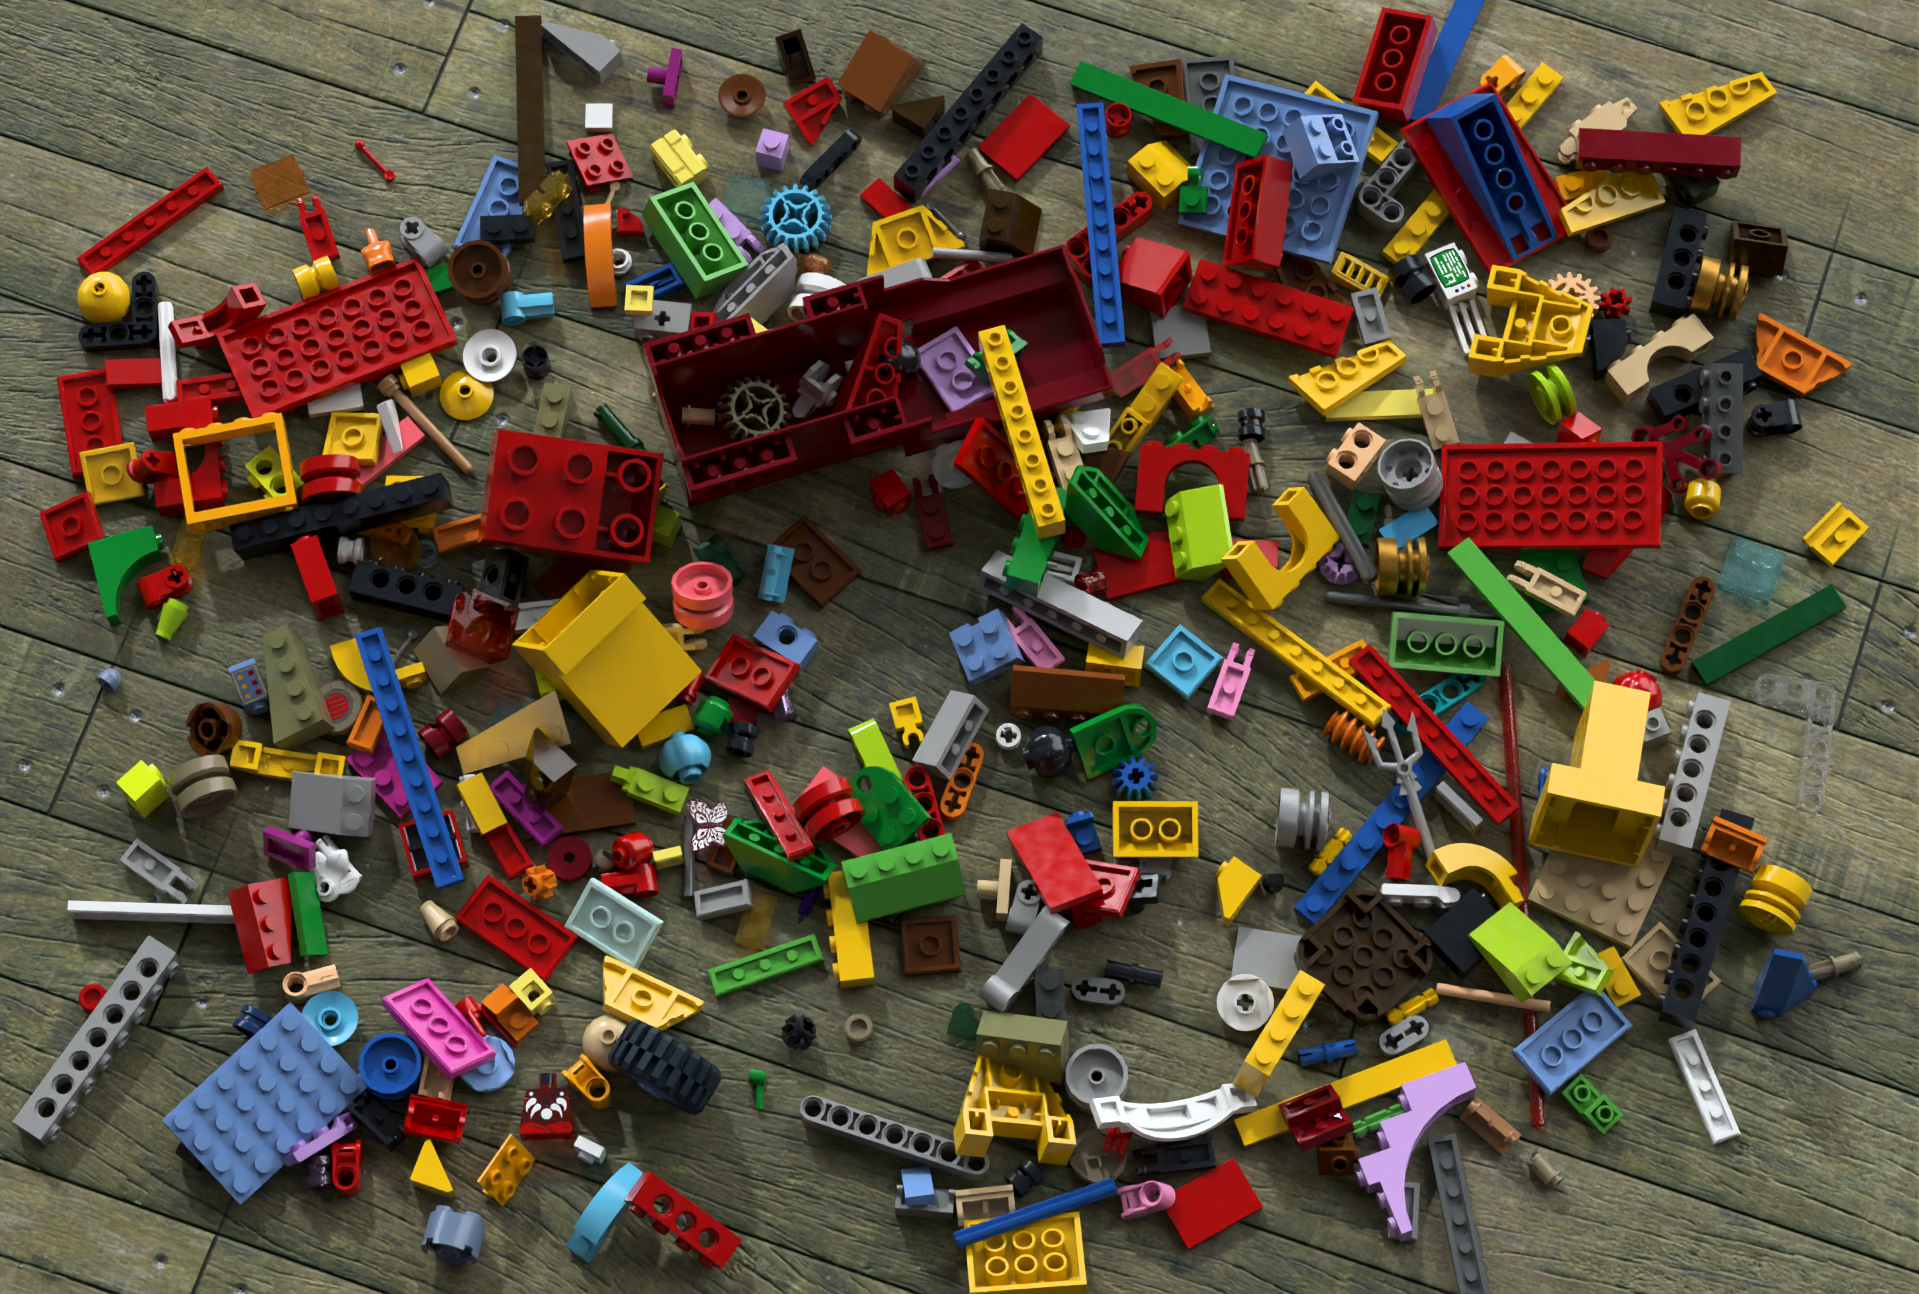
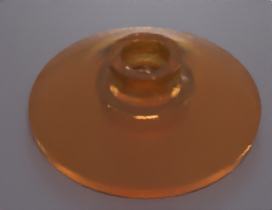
M396 521L382 523L376 527L370 538L371 555L375 561L381 563L384 567L393 568V566H399L410 572L420 560L421 547L416 534L403 523ZM397 542L400 543L402 549L397 546Z

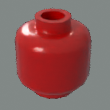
M634 831L616 838L613 842L612 859L624 871L635 870L641 864L650 863L654 852L653 843L642 832Z

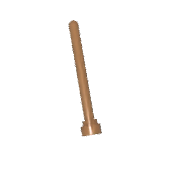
M394 374L386 376L378 384L377 389L385 397L394 398L465 474H471L474 471L472 464L401 391V382Z

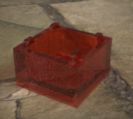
M475 589L457 594L445 646L489 664L507 660L511 650L520 607Z

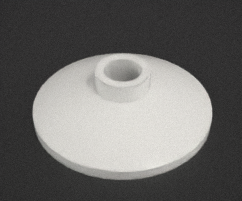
M486 329L477 332L468 340L463 351L465 368L471 376L482 382H496L506 377L512 371L517 358L516 347L512 339L504 332L496 329ZM491 354H496L494 362H488V357Z

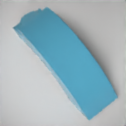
M627 1163L620 1168L586 1207L573 1227L575 1231L566 1247L586 1262H591L613 1226L630 1208L631 1205L625 1202L624 1199L643 1172L631 1163Z

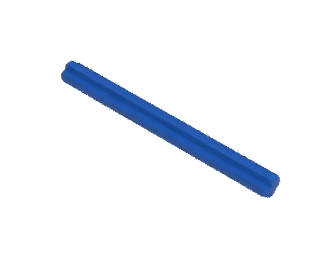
M1108 1178L954 1232V1241L958 1248H962L1117 1193L1116 1184L1112 1178Z

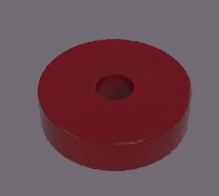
M566 836L556 840L550 846L547 853V863L549 870L554 872L558 880L576 882L583 879L591 870L593 863L592 853L588 844L582 839ZM567 856L575 857L572 863L565 862Z

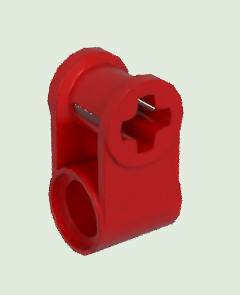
M147 449L141 454L139 459L131 460L126 466L129 477L137 483L154 484L153 482L180 478L176 454L171 451L163 452Z
M174 564L155 574L143 577L136 583V586L148 610H155L161 608L168 598L177 599L188 594L193 587V580L183 566ZM180 577L181 582L176 584V578Z
M357 1140L356 1143L339 1144L338 1141L332 1142L331 1149L333 1183L341 1196L347 1198L354 1197L359 1193L362 1186L363 1142L362 1140ZM344 1177H354L351 1185L346 1187L340 1185Z

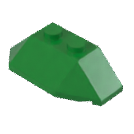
M1083 465L1076 466L1067 485L1065 513L1100 550L1135 560L1140 559L1149 539L1146 533L1142 531L1141 523L1133 506L1098 468L1084 467Z
M734 818L722 837L742 870L791 893L824 885L836 866L833 861H830L825 851L815 843H812L815 849L814 854L789 863L764 821H743V819Z

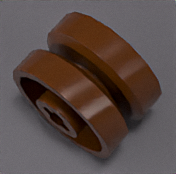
M482 240L468 241L459 246L449 260L448 276L451 284L461 296L471 303L479 305L493 304L500 300V295L508 292L513 279L512 266L507 257L490 242ZM481 269H483V273L477 276V273H481Z

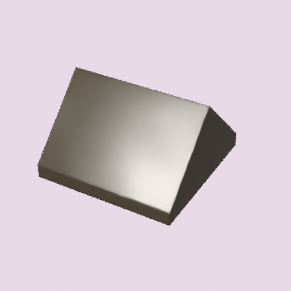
M461 623L434 627L413 650L419 662L423 663L427 675L440 696L445 695L489 669Z

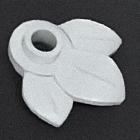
M347 850L335 851L328 857L319 851L316 852V867L310 872H315L320 901L333 902L340 894H349L357 887L360 876L356 873L348 872L349 858ZM326 883L329 884V890L327 893L324 892V887Z

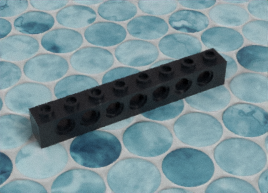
M1023 23L1020 24L894 174L895 191L914 204L919 200L922 193L937 174L950 163L952 156L961 150L1042 53L1043 37Z
M1724 808L1721 809L1719 818L1750 831L1755 819ZM1703 853L1701 857L1706 858L1704 867L1698 866L1694 882L1698 883L1696 892H1690L1686 905L1691 911L1688 918L1683 916L1678 932L1683 934L1681 943H1675L1671 958L1676 960L1673 969L1668 967L1663 984L1668 985L1666 995L1660 993L1656 1010L1661 1011L1659 1021L1690 1031L1697 1017L1740 870ZM1712 864H1722L1725 867V871L1715 870ZM1705 889H1714L1718 896H1709ZM1706 914L1711 921L1703 922L1697 915ZM1690 940H1700L1703 944V947H1694L1690 943ZM1689 964L1695 968L1696 972L1687 973L1683 970L1682 966ZM1682 990L1687 993L1688 998L1680 999L1675 995L1674 991Z

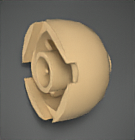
M613 1015L600 1016L586 1027L582 1038V1050L597 1070L618 1073L608 1063V1055L628 1022Z

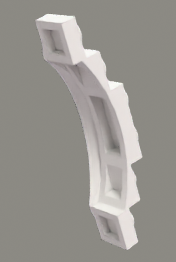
M1231 1083L1222 1084L1220 1089L1203 1095L1167 1103H1128L1121 1101L1119 1096L1092 1099L1089 1106L1098 1129L1119 1127L1121 1133L1133 1131L1141 1137L1150 1140L1170 1142L1186 1140L1204 1134L1226 1121L1233 1114L1254 1112L1257 1103L1254 1096Z

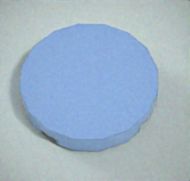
M486 1035L483 1038L497 1052L495 1059L460 1076L471 1089L477 1092L491 1093L500 1090L509 1083L514 1074L515 1058L512 1049L505 1041Z

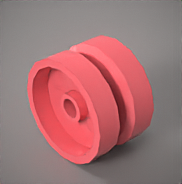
M700 561L689 563L675 572L671 582L673 614L681 625L696 630H708L725 624L732 617L734 610L732 596L733 579L725 567L713 562Z

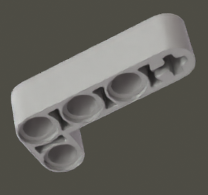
M1404 139L1363 186L1357 201L1358 213L1381 231L1389 234L1400 230L1404 217L1403 206L1392 197L1419 167ZM1396 162H1405L1407 166H1399ZM1387 180L1391 185H1383L1380 181ZM1371 199L1375 204H1366L1364 200ZM1390 214L1394 215L1397 219L1389 220L1385 216Z
M1045 906L996 975H992L985 983L978 996L998 1011L1006 1012L1033 977L1035 970H1038L1070 922L1058 913L1050 914L1047 906Z

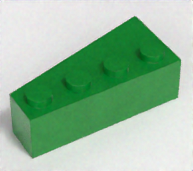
M1055 487L1066 524L1068 515L1065 513L1067 490ZM1029 510L1028 515L1023 514L1021 517L1019 530H1022L1020 538L1015 537L1010 553H1014L1011 561L1006 560L1002 576L1006 577L1005 588L1037 597L1047 573L1049 564L1047 560H1052L1056 541L1059 542L1061 534L1038 540Z

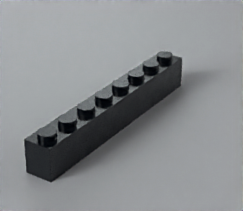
M440 472L229 526L233 550L245 561L292 549L290 544L295 543L297 539L303 536L312 537L317 535L319 542L454 509L450 483Z

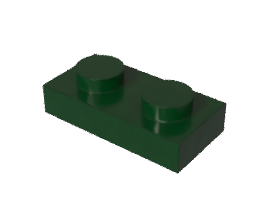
M1354 489L1347 519L1363 548L1368 549L1380 495Z

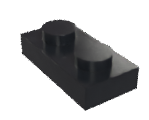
M534 214L480 216V240L490 242L493 245L535 243Z

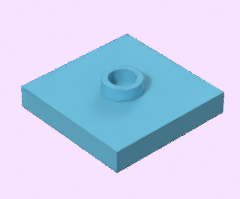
M1179 624L1148 659L1144 667L1188 701L1222 662L1223 657Z

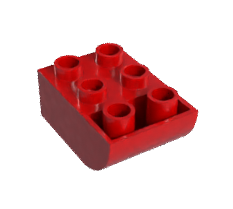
M498 429L493 434L491 440L477 545L512 548L524 552L613 564H648L650 561L664 454Z

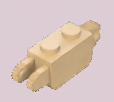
M1628 97L1614 104L1608 101L1603 106L1600 104L1595 106L1584 120H1576L1568 128L1567 139L1559 147L1557 154L1558 163L1567 165L1576 160V138L1579 128L1625 130L1627 121L1637 111L1636 105Z

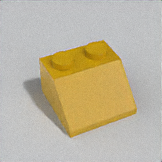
M1167 140L1146 145L1129 159L1127 175L1164 210L1180 197V186H1188V166L1192 165Z

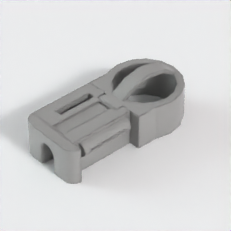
M1114 858L1113 864L1139 868L1141 875L1159 874L1160 880L1164 879V883H1167L1171 877L1170 867L1172 865V858H1134L1137 864L1119 863L1118 858Z

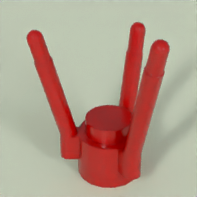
M467 997L455 1005V1008L472 1026H475L482 1037L487 1035L480 1023L483 1016L514 1047H518L515 1039L486 1011L482 1003L477 1004L473 997Z

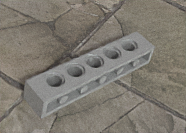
M1698 692L1695 701L1689 700L1685 716L1689 717L1688 725L1683 724L1678 740L1682 741L1683 744L1681 750L1676 749L1672 765L1676 766L1675 774H1669L1665 789L1670 790L1668 799H1663L1662 823H1658L1652 839L1657 840L1654 850L1684 859L1688 858L1694 843L1731 701ZM1697 723L1706 724L1708 729L1699 727ZM1691 747L1699 748L1702 753H1695ZM1684 772H1692L1696 777H1688ZM1677 796H1685L1689 802H1682ZM1671 821H1679L1683 826H1674Z

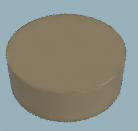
M864 1014L850 1016L845 1022V1035L853 1043H865L873 1034L872 1021Z

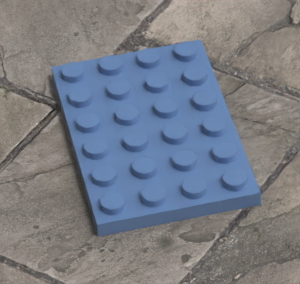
M290 1002L161 1121L230 1196L241 1205L285 1164L283 1157L291 1153L289 1147L303 1139L307 1144L313 1138L312 1134L333 1120L366 1089V1086L357 1073Z

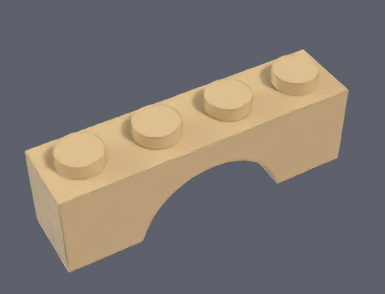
M1694 313L1687 318L1684 316L1679 318L1672 324L1671 329L1665 333L1664 331L1656 333L1650 339V343L1644 347L1642 345L1635 347L1629 353V357L1623 361L1618 359L1607 368L1608 372L1605 382L1623 405H1626L1646 391L1649 384L1647 367L1654 360L1660 357L1674 356L1689 363L1710 349L1714 337Z

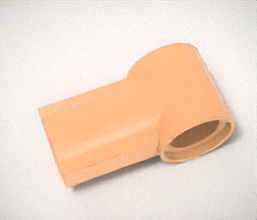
M335 964L305 973L291 972L283 980L285 997L295 1005L302 1004L309 998L324 991L341 990ZM294 984H302L304 986L298 993H293L289 990Z

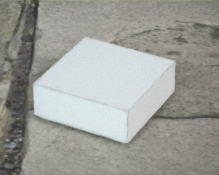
M586 104V132H612L613 104Z

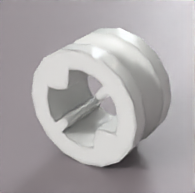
M1011 723L1001 725L996 733L998 745L1005 750L1017 748L1021 742L1020 729ZM1006 731H1012V735L1017 737L1016 739L1012 738V743H1006L1005 738H1001V735H1006Z

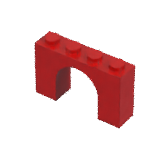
M210 397L145 406L147 430L152 442L173 439L174 433H179L185 428L200 429L207 427L211 423L221 421L218 405H213ZM223 440L202 444L205 447L204 460L200 467L189 475L195 512L225 507V497L230 496L227 480L223 481L222 472H226L224 455L220 456L219 447H223ZM180 478L153 482L156 508L161 517L185 513Z
M1147 441L1146 445H1140L1135 513L1163 516L1165 485L1171 473L1178 467L1186 464H1199L1208 468L1216 476L1218 483L1223 485L1229 521L1245 522L1250 453H1245L1243 448L1232 447L1227 452L1217 451L1218 447L1202 445L1201 449H1190V445L1185 443H1174V447H1165L1163 442Z

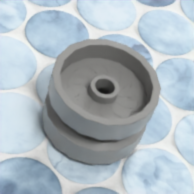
M1090 1044L1078 1049L1069 1059L1065 1070V1092L1070 1102L1080 1111L1093 1115L1089 1106L1092 1099L1119 1096L1120 1100L1123 1101L1128 1083V1067L1123 1057L1115 1049L1103 1044ZM1092 1077H1095L1096 1080H1097L1098 1078H1101V1080H1100V1081H1094V1080H1092Z

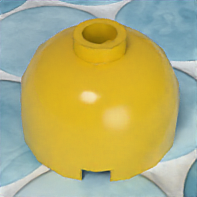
M98 272L91 274L82 281L78 288L77 303L82 316L92 322V324L118 323L123 321L122 318L127 312L129 314L132 309V295L128 285L120 276L111 272Z

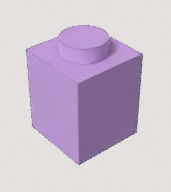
M763 128L755 151L757 166L782 172L790 150L789 135Z

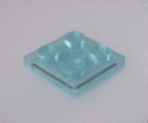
M1734 535L1715 587L1768 606L1786 553Z

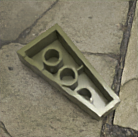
M286 624L262 637L273 741L282 750L291 751L335 727L301 635Z

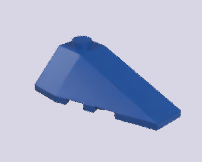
M1774 949L1756 978L1751 1012L1758 1013V1016L1762 1018L1774 1019L1775 1017L1782 1016L1812 996L1816 990L1817 982L1812 980L1813 974L1808 971L1809 965L1803 954Z

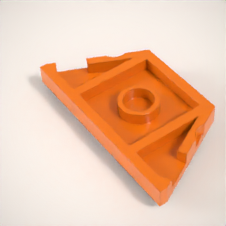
M1759 313L1756 319L1755 362L1762 376L1800 397H1804L1849 370L1852 364L1850 361Z

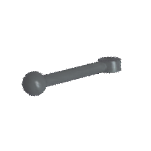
M934 201L926 202V208L933 212L956 235L957 239L962 241L966 239L965 233L959 232L936 208Z
M416 629L408 631V638L392 659L394 666L410 643L418 639L419 634Z

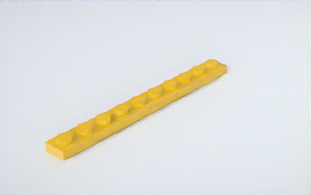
M1543 62L1506 104L1521 130L1558 88L1564 78ZM1435 189L1382 250L1381 255L1393 264H1396L1406 256L1416 255L1450 215L1446 205Z

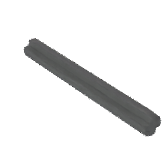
M1320 471L1310 473L1308 475V482L1339 535L1361 578L1366 584L1375 582L1378 579V573Z

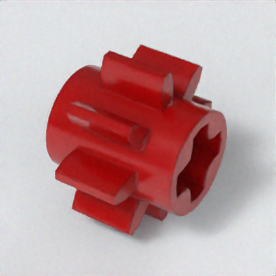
M1611 286L1608 294L1601 293L1600 300L1602 302L1599 304L1598 311L1604 312L1605 319H1620L1622 313L1627 316L1629 315L1631 309L1628 306L1632 302V297L1626 296L1624 288L1619 290Z

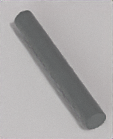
M692 815L684 816L683 897L686 899L694 898L695 850L693 846L695 839L693 840L695 836V819Z

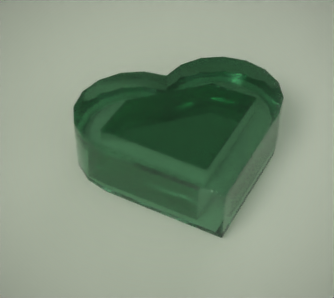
M961 1003L954 1008L947 1034L968 1040L976 1039L980 1021L974 1017V1010L971 1005Z

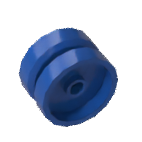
M383 1033L373 1037L364 1046L359 1056L358 1069L367 1090L376 1099L386 1103H400L408 1100L411 1093L416 1094L419 1091L424 1062L418 1047L410 1038L399 1033Z

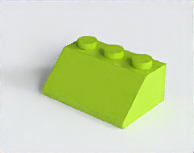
M1217 484L1180 491L1164 501L1176 578L1203 581L1224 569L1226 566L1221 559L1233 547L1223 485Z

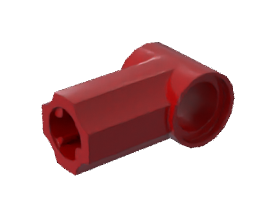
M1390 823L1386 826L1383 833V842L1389 847L1386 879L1410 881L1412 852L1418 848L1421 840L1420 832L1416 828L1396 823Z
M641 864L632 871L601 874V883L624 897L634 895L636 898H648L659 894L654 864Z

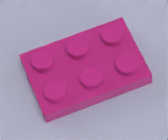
M384 730L374 755L356 750L346 758V761L360 777L377 778L376 794L402 821L412 811L386 731ZM427 765L436 792L444 784Z

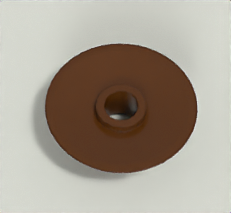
M736 74L727 78L722 83L718 92V99L721 107L727 113L737 117H746L755 114L762 108L766 99V91L761 81L756 77L748 74ZM742 96L746 97L745 100H739L738 98Z

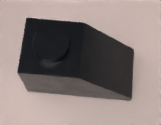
M1625 319L1592 320L1589 334L1591 335L1590 345L1594 381L1600 380L1608 372L1607 368L1614 361L1620 359L1624 355L1626 346L1631 344V330L1626 328Z

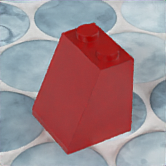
M1138 237L1132 245L1128 244L1125 247L1122 259L1118 263L1121 297L1148 312H1153L1163 319L1193 279L1190 253Z

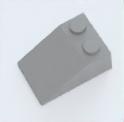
M293 771L289 828L337 835L369 837L373 834L377 778Z

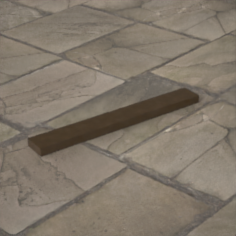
M541 15L515 16L519 206H546Z

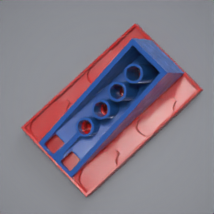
M1492 82L1479 86L1399 129L1419 166L1423 168L1436 193L1443 200L1460 232L1467 239L1488 275H1490L1492 265L1509 267L1567 235L1558 212L1568 204Z

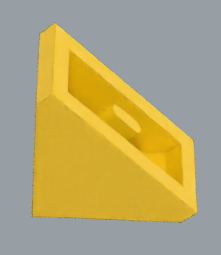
M431 1140L425 1141L410 1177L412 1185L450 1199L456 1197Z

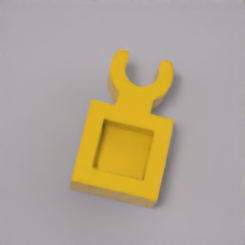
M916 696L889 703L896 732L904 730V747L906 749L909 748L908 739L912 736L917 737L921 745L924 735L916 727L922 726L923 720Z

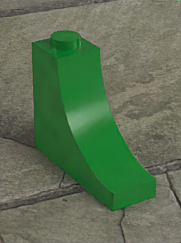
M152 525L88 542L105 615L110 626L122 624L120 617L121 602L131 580L145 567L163 560L161 550L165 549L161 533L156 534Z

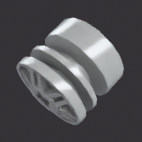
M1412 438L1400 439L1390 444L1381 453L1378 460V473L1391 502L1397 507L1408 511L1422 510L1432 505L1440 496L1443 489V477L1430 447L1424 442Z
M1280 787L1275 830L1276 847L1294 848L1297 836H1303L1304 849L1309 850L1311 837H1316L1315 848L1318 851H1323L1324 844L1329 836L1331 822L1328 792L1321 791L1319 804H1315V792L1310 790L1305 803L1300 801L1299 789Z

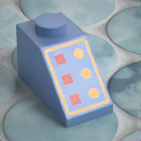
M252 658L229 667L228 671L247 715L265 712L270 706L269 694L255 659Z

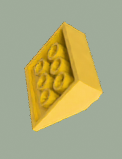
M1079 1212L1060 1213L966 1246L969 1294H1087ZM993 1218L964 1220V1228Z

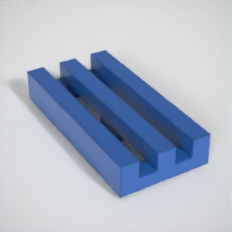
M670 262L625 283L624 288L626 290V285L641 286L672 272V275L648 285L654 286V290H656L654 291V300H658L684 288V283L677 269Z

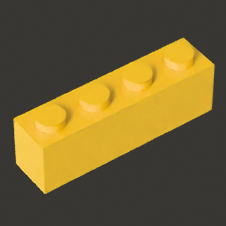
M842 871L832 872L823 888L824 897L831 900L832 908L826 909L828 926H834L835 936H829L831 953H837L838 963L832 964L834 980H840L841 989L875 985L868 922L856 924Z

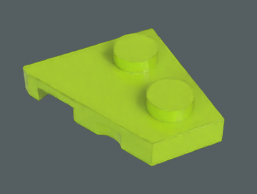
M1575 931L1564 949L1565 954L1573 963L1553 978L1552 981L1600 996L1613 972L1594 949L1588 945L1580 933Z

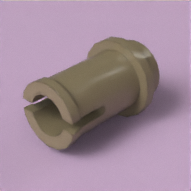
M1541 1153L1536 1154L1527 1163V1166L1544 1182L1543 1186L1545 1188L1548 1187L1552 1190L1564 1179L1560 1175L1562 1172L1560 1170L1556 1171Z

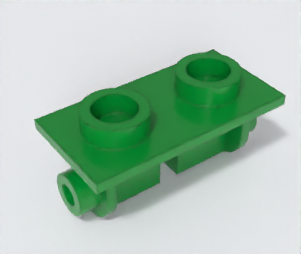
M1202 415L1197 416L1188 423L1190 428L1183 433L1178 430L1167 438L1169 443L1164 446L1174 447V443H1185L1190 445V449H1196L1192 443L1194 440L1199 447L1207 444L1216 438V434L1219 432L1218 427L1214 423L1211 425L1209 423L1214 418L1213 415L1204 418Z

